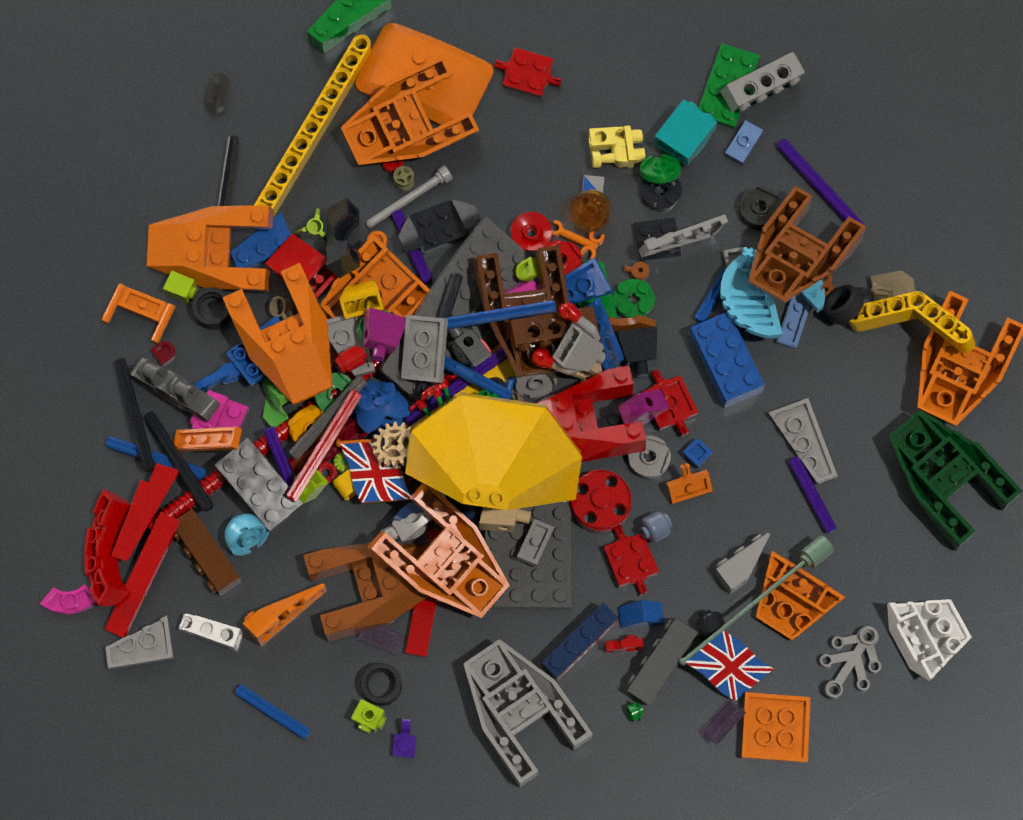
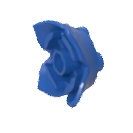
M372 380L367 381V384L359 392L362 395L352 414H356L360 428L367 434L379 428L386 416L393 419L410 416L409 405L406 399L395 388L393 383L375 382Z

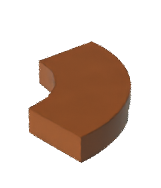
M641 315L622 319L608 318L616 335L617 331L656 326L655 320Z

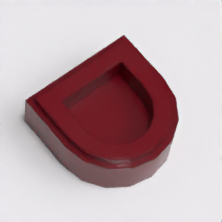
M162 341L150 349L163 367L172 362L176 356L174 345L167 341Z

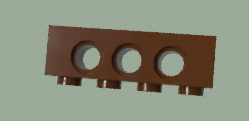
M593 306L579 308L578 310L583 314V317L593 323L598 330ZM558 312L510 320L507 327L512 350L527 351L532 349L531 346L539 345L540 348L551 346L554 342L560 341L561 343L570 328L569 323L573 321L562 318ZM548 326H555L558 334H552ZM529 329H533L537 332L536 338L529 336Z

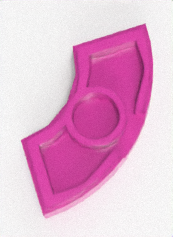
M82 585L79 589L70 592L60 591L53 587L39 604L51 612L71 615L84 612L96 605L97 602L93 598L90 589L86 585Z

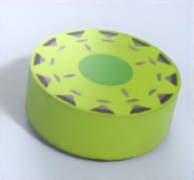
M340 452L334 458V466L342 474L350 468L344 453Z

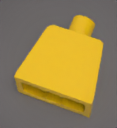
M375 280L346 287L339 299L345 319L364 315L369 308L384 310Z

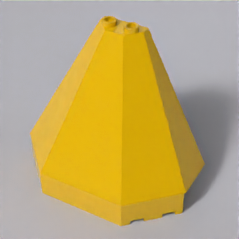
M461 392L421 423L417 424L411 431L405 474L462 504L508 511L575 500L582 456L579 448L571 440L547 405Z

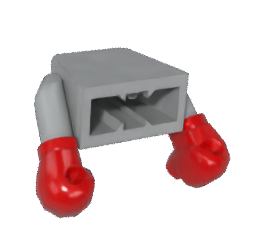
M570 302L563 303L559 307L558 313L562 318L569 319L574 323L571 324L553 356L550 355L548 349L537 348L532 353V361L538 367L555 369L566 375L590 371L595 362L601 364L605 360V353L602 352L604 345L599 342L600 334L596 326L583 317V314L579 312L574 304Z

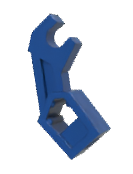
M233 362L223 364L215 373L197 381L194 385L199 390L208 392V390H211L220 382L226 385L241 380L244 376Z

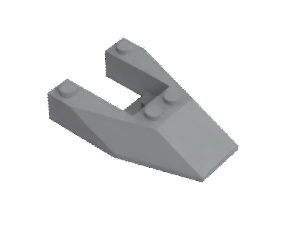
M500 639L463 663L482 730L519 787H522L538 776V770L514 736L548 713L573 750L592 738L593 733L557 682Z

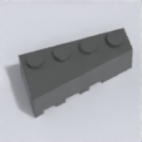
M676 618L674 621L670 619L664 628L666 634L662 639L658 637L652 646L654 652L650 657L645 656L639 665L642 668L638 675L634 673L627 683L630 686L627 691L648 705L653 703L668 681L669 675L671 676L679 665V659L687 654L694 638L697 639L700 635L695 628L680 618Z

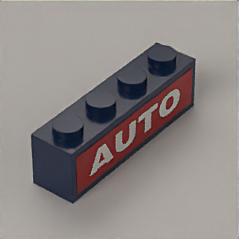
M603 602L542 661L541 668L558 682L618 623V616Z

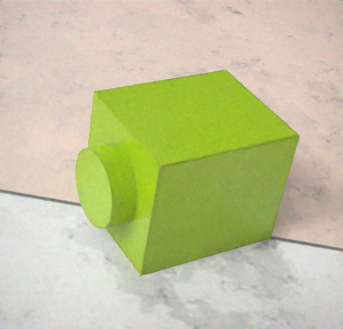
M171 271L163 290L166 296L189 304L190 300L194 299L197 294L198 288H196L194 279Z

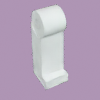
M184 614L179 626V630L188 635L227 647L235 652L238 651L243 637V632L239 628L196 615Z

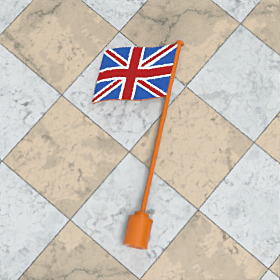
M375 439L336 440V446H341L348 461L354 489L362 503L411 500V495L405 485L401 464L399 463L397 469H395L392 464L386 467L384 462L380 463L377 459L378 457H375L373 453L375 449L372 443L377 442Z

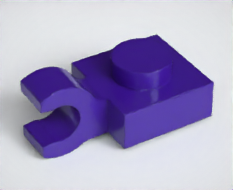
M402 719L401 735L394 734L393 757L415 759L416 736L410 735L411 719Z

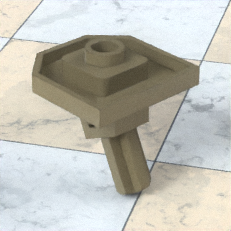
M902 270L871 276V292H873L874 301L916 291L914 279Z

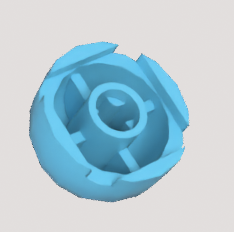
M253 514L234 516L225 529L226 544L232 553L237 556L251 553L249 549L256 544L259 548L269 535V531L263 522Z

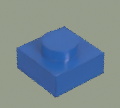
M698 437L683 451V455L696 468H699L713 453Z

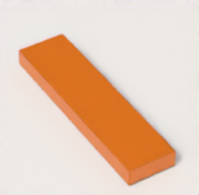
M239 427L176 430L174 444L180 452L238 449L242 429Z

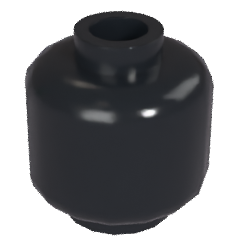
M711 610L700 613V618L696 621L697 630L703 641L726 624L720 612H711Z

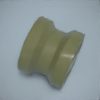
M400 166L394 171V184L397 189L408 191L414 186V172L411 168Z

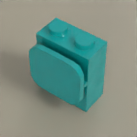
M683 99L655 135L654 144L688 166L709 141L710 136L716 130L717 121H715L711 114L699 110L698 106L693 102H687Z

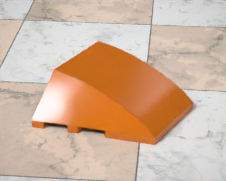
M772 551L762 593L792 570L796 564ZM800 568L759 601L756 618L789 639L794 640L842 601L845 596L803 568Z

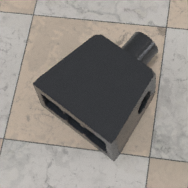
M657 326L617 331V340L625 357V366L636 368L638 378L649 376L648 366L656 364Z

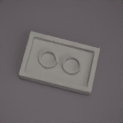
M406 315L401 379L443 382L447 318Z

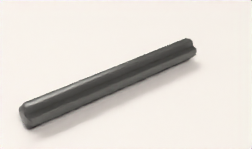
M358 375L290 449L289 454L294 459L298 460L330 425L351 390L360 392L367 384L366 380Z

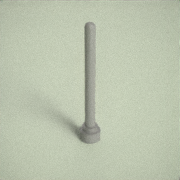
M443 165L437 169L433 178L367 220L366 226L372 228L390 216L394 211L404 207L438 183H447L452 180L453 177L447 167Z

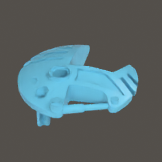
M744 247L742 255L733 260L723 274L720 286V297L724 300L722 305L724 309H727L728 316L735 319L734 322L739 327L746 328L747 332L764 338H781L782 330L774 297L748 283L757 249ZM822 280L797 295L802 296L817 313L823 309L825 302V290H821L823 286Z

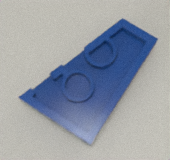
M282 212L273 218L272 230L258 229L231 251L236 268H252L267 262L290 237L291 234Z
M595 258L565 275L568 299L572 304L614 293Z
M598 297L587 307L593 306L600 334L599 342L604 345L602 352L605 353V360L601 365L607 370L615 368L625 357L601 299Z

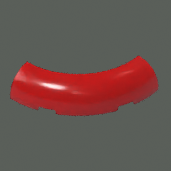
M103 489L94 507L93 514H95L92 527L87 529L84 564L85 574L90 578L91 587L89 589L93 598L100 606H112L124 600L129 594L120 576L118 559L111 557L131 504L119 495Z

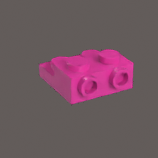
M208 390L207 394L220 403L219 408L208 422L201 420L195 415L192 416L190 424L193 425L192 429L241 428L249 408L229 400L227 396Z

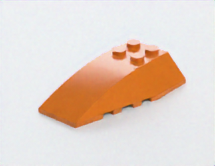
M373 235L358 250L360 252V267L341 278L337 277L320 305L326 320L343 316L344 313L339 299L344 289L348 286L375 280L384 310L406 318V315H413L430 289ZM330 343L329 351L332 368L337 365L335 358L339 357V355Z

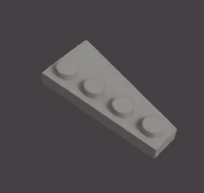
M724 214L674 233L669 232L657 239L655 237L649 238L644 241V245L639 249L640 255L645 257L711 238L728 223L727 217Z
M808 398L768 412L817 484L838 477Z

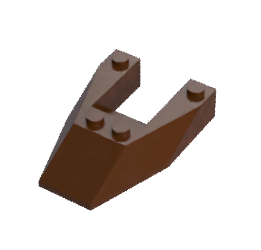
M560 246L541 247L534 254L540 289L505 294L498 253L477 255L473 264L484 311L552 300L556 303L555 312H558L559 307L563 303L569 302ZM514 319L489 323L517 377L559 372L555 369L538 367L533 363L532 353L537 348H540L539 345L531 346L532 349L527 351L512 350L507 324L510 320ZM548 326L552 334H558L555 326ZM528 330V334L530 337H537V332L535 330ZM560 341L552 343V345L549 347H545V349L549 350L550 355L553 356L555 354L557 348L560 345Z

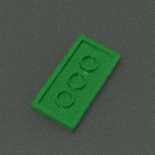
M721 43L699 105V110L711 114L718 125L735 130L741 112L739 109L731 112L720 91L727 84L755 71L760 55Z

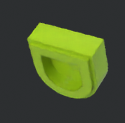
M529 257L517 265L516 276L518 279L528 282L539 277L535 258Z

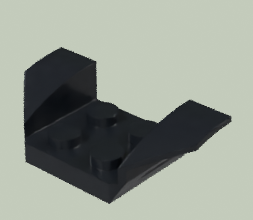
M451 199V201L447 200L408 216L398 237L406 254L419 248L422 253L427 254L463 240L468 235V229L477 226L481 221V217L474 205Z

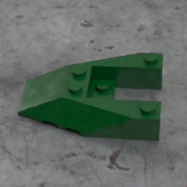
M919 410L890 434L888 438L915 498L940 534L956 551L976 531L947 499L973 478L1003 511L1021 495L1023 490L979 443L962 436V433L948 428L941 421Z

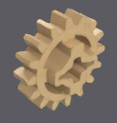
M394 422L392 427L387 423L385 430L378 429L380 435L373 436L377 441L372 443L375 449L373 453L375 457H378L377 459L380 463L384 462L386 467L392 464L397 469L399 463L405 467L409 445L407 449L406 445L410 443L411 431L413 429L411 427L407 428L405 423H402L400 427L397 422Z

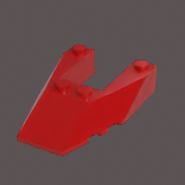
M629 366L607 369L534 402L547 405L551 413L581 451L582 462L646 451V436L642 421L598 428L593 408L594 402L633 396V380Z

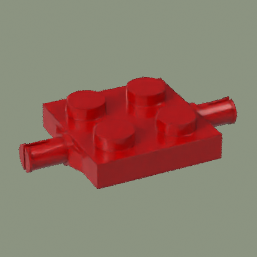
M516 47L508 63L496 59L494 68L505 70L503 87L538 98H542L548 83L559 87L562 83V78L551 76L553 58Z
M657 369L656 372L654 370L651 374L656 384L642 392L661 390L670 407L654 418L659 431L670 426H677L681 436L689 434L684 422L698 415V410L681 375L673 379L664 380L660 370Z
M620 525L614 529L618 540L615 543L604 546L603 551L618 588L628 584H636L639 595L642 596L648 593L644 581L648 577L658 574L659 570L648 543L641 534L626 537Z

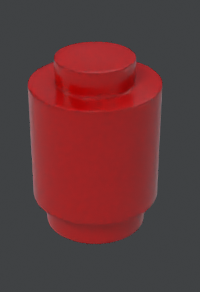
M354 345L338 354L339 357L335 358V361L342 373L347 371L350 373L366 363L364 359L368 356L362 346L358 348Z

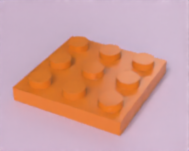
M745 692L741 759L807 763L811 697Z

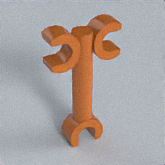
M553 221V225L559 229L557 231L552 230V237L562 236L584 246L580 251L582 258L586 252L592 254L590 260L596 258V250L604 242V234L601 235L600 239H594L595 230H591L589 239L564 229L560 221Z

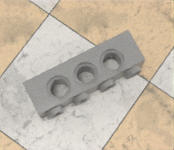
M791 52L727 84L720 92L731 112L738 109L742 112L751 106L750 103L754 101L760 103L768 98V94L773 93L775 95L784 90L783 86L789 84L791 87L801 81L800 77L805 71L794 52ZM777 72L783 75V79L778 76ZM761 80L766 83L767 87L761 84ZM744 89H747L750 92V95H747L744 92Z

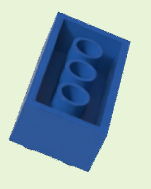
M727 312L690 328L689 336L724 408L763 392L765 384L733 319L728 316Z

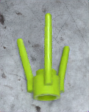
M316 209L315 217L308 221L306 227L297 230L294 234L300 235L308 231L311 235L319 234L327 242V237L322 231L323 223L319 219L320 209Z

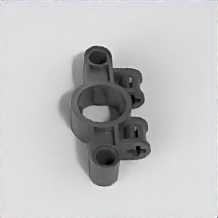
M141 358L129 374L136 382L155 392L173 406L186 410L205 422L211 419L220 406L217 400L199 390L197 386L190 385L179 375L162 366L155 365L148 358Z

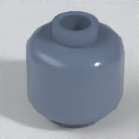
M655 511L641 520L639 531L645 540L648 539L650 542L656 543L670 535L672 522L666 513Z

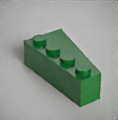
M335 0L307 31L308 41L325 53L345 40V37L351 33L360 30L361 26L367 22H372L378 18V15L382 12L390 10L392 8L391 0Z

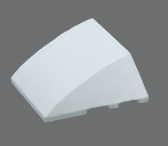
M951 599L887 604L889 631L909 668L928 681L972 638Z

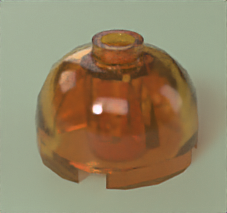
M588 189L575 196L570 204L569 214L572 222L576 223L581 230L594 232L599 231L607 224L611 217L612 207L610 200L604 193L599 190Z

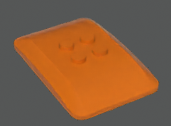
M387 23L375 41L355 84L359 92L373 97L387 82L444 55L453 76L417 93V97L429 122L441 126L468 112H471L472 116L474 115L493 77L494 71L490 63L459 48L396 23Z

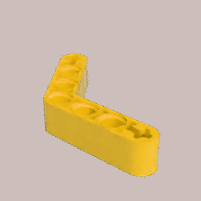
M920 291L864 303L859 314L848 321L853 331L862 332L918 318L961 352L967 353L972 351L976 344L970 328Z

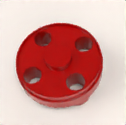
M594 470L579 478L578 488L584 487L588 492L585 495L577 493L576 499L570 500L573 517L582 528L593 532H609L627 520L631 510L632 496L627 483L619 475L608 470ZM607 480H614L617 485L615 487H608L605 482ZM622 508L625 514L618 516L614 513V509ZM592 515L596 521L594 523H587L584 518Z

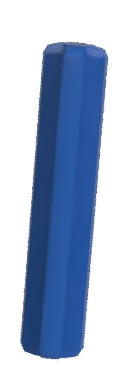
M726 268L722 269L694 317L697 322L702 323L706 321L719 299L721 280Z

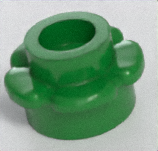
M631 701L630 705L626 706L630 720L632 722L642 721L644 710L641 704Z

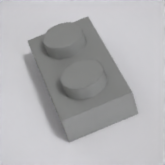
M534 519L517 555V559L537 567L554 531V527Z

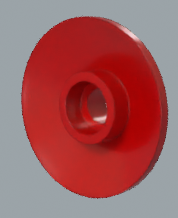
M525 212L513 221L511 237L525 251H537L538 248L545 247L551 240L552 226L544 215L538 212ZM532 231L535 233V236L530 237L528 233Z

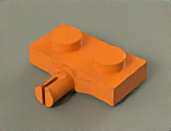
M685 463V467L683 464L680 466L683 474L682 477L666 482L672 504L713 491L708 471L704 470L691 474L690 465Z

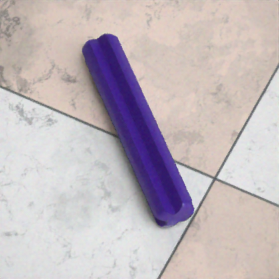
M268 427L264 429V434L282 479L291 487L294 483L293 472L275 427Z

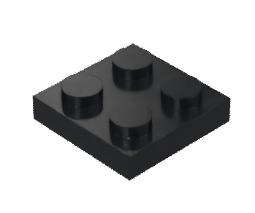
M675 217L634 222L639 262L651 263L681 259L680 247L641 257L639 252L645 240L652 237L657 239L669 232H676Z

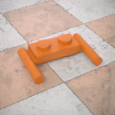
M119 283L101 321L109 324L117 306H120L121 309L159 323L151 338V342L158 344L175 310V306Z

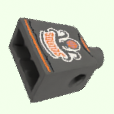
M461 327L447 330L454 339L448 343V346L459 363L473 369L492 356L471 328L465 332Z

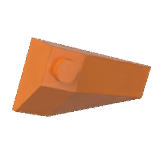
M323 583L263 607L256 612L252 611L244 618L243 626L256 642L263 646L327 591L326 586Z

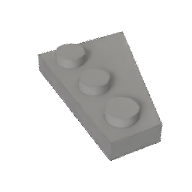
M343 315L326 320L328 323L329 342L338 354L356 345L358 348L362 346L368 356L364 359L366 361L364 365L351 371L352 375L356 378L358 375L363 376L374 373L375 368L370 351L363 346L356 333L360 317L356 316L345 319Z
M168 616L105 647L108 669L112 670L174 659Z

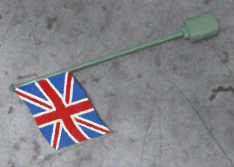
M819 535L800 551L801 562L688 655L680 658L679 663L681 665L687 664L701 673L722 694L733 700L740 698L769 674L774 668L759 660L741 641L724 630L803 565L815 568L832 554L834 548L828 539Z

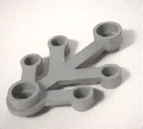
M864 626L858 631L857 635L847 637L836 636L831 641V647L834 650H841L844 645L858 644L854 651L834 655L824 654L821 656L819 663L823 668H829L832 664L847 661L835 681L827 683L825 694L828 698L837 699L841 696L843 692L842 684L853 667H855L858 679L856 683L857 689L861 692L869 689L870 682L866 678L861 657L865 648L870 661L867 667L868 671L871 674H877L881 670V663L877 659L874 646L878 642L879 636L873 627ZM869 634L871 640L866 641L863 636ZM835 640L841 642L840 647L834 645ZM828 658L830 663L824 664L822 659ZM871 664H877L878 670H872ZM861 681L866 682L867 687L861 688L859 683ZM834 687L837 689V693L831 694L829 689Z

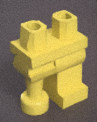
M630 125L589 129L588 140L593 168H600L602 163H614L618 168H632L634 163L642 162L645 159L644 148H633V144L643 142L642 130H631ZM611 149V153L601 155L599 152L600 150Z

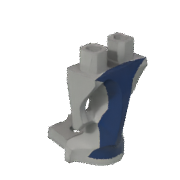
M412 501L400 509L388 521L390 526L381 531L386 532L394 540L398 539L402 542L420 537L424 533L428 522L432 518Z

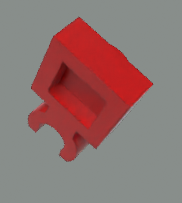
M636 635L625 636L621 641H605L606 653L643 650V638H637Z

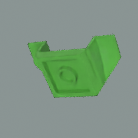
M267 377L262 381L263 390L266 394L263 418L270 426L276 428L288 419L282 406L289 402V400Z

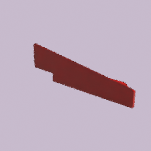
M156 463L150 481H140L111 557L123 561L129 559L178 475V470Z

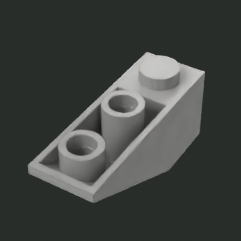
M766 533L764 536L762 534L757 535L751 540L752 544L747 548L744 546L740 547L734 552V557L729 560L725 558L716 565L718 568L715 571V575L729 594L747 583L769 539V533Z

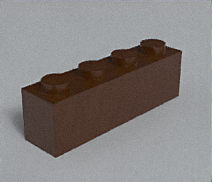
M191 509L177 518L181 521V524L174 537L177 541H183L185 544L183 550L189 559L194 557L197 562L194 566L201 576L204 574L207 576L209 581L206 583L213 593L217 591L222 596L240 584L242 581L194 510Z

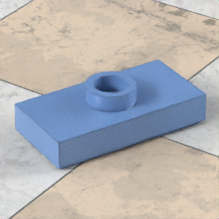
M745 120L726 150L725 156L743 165L762 135L763 130Z

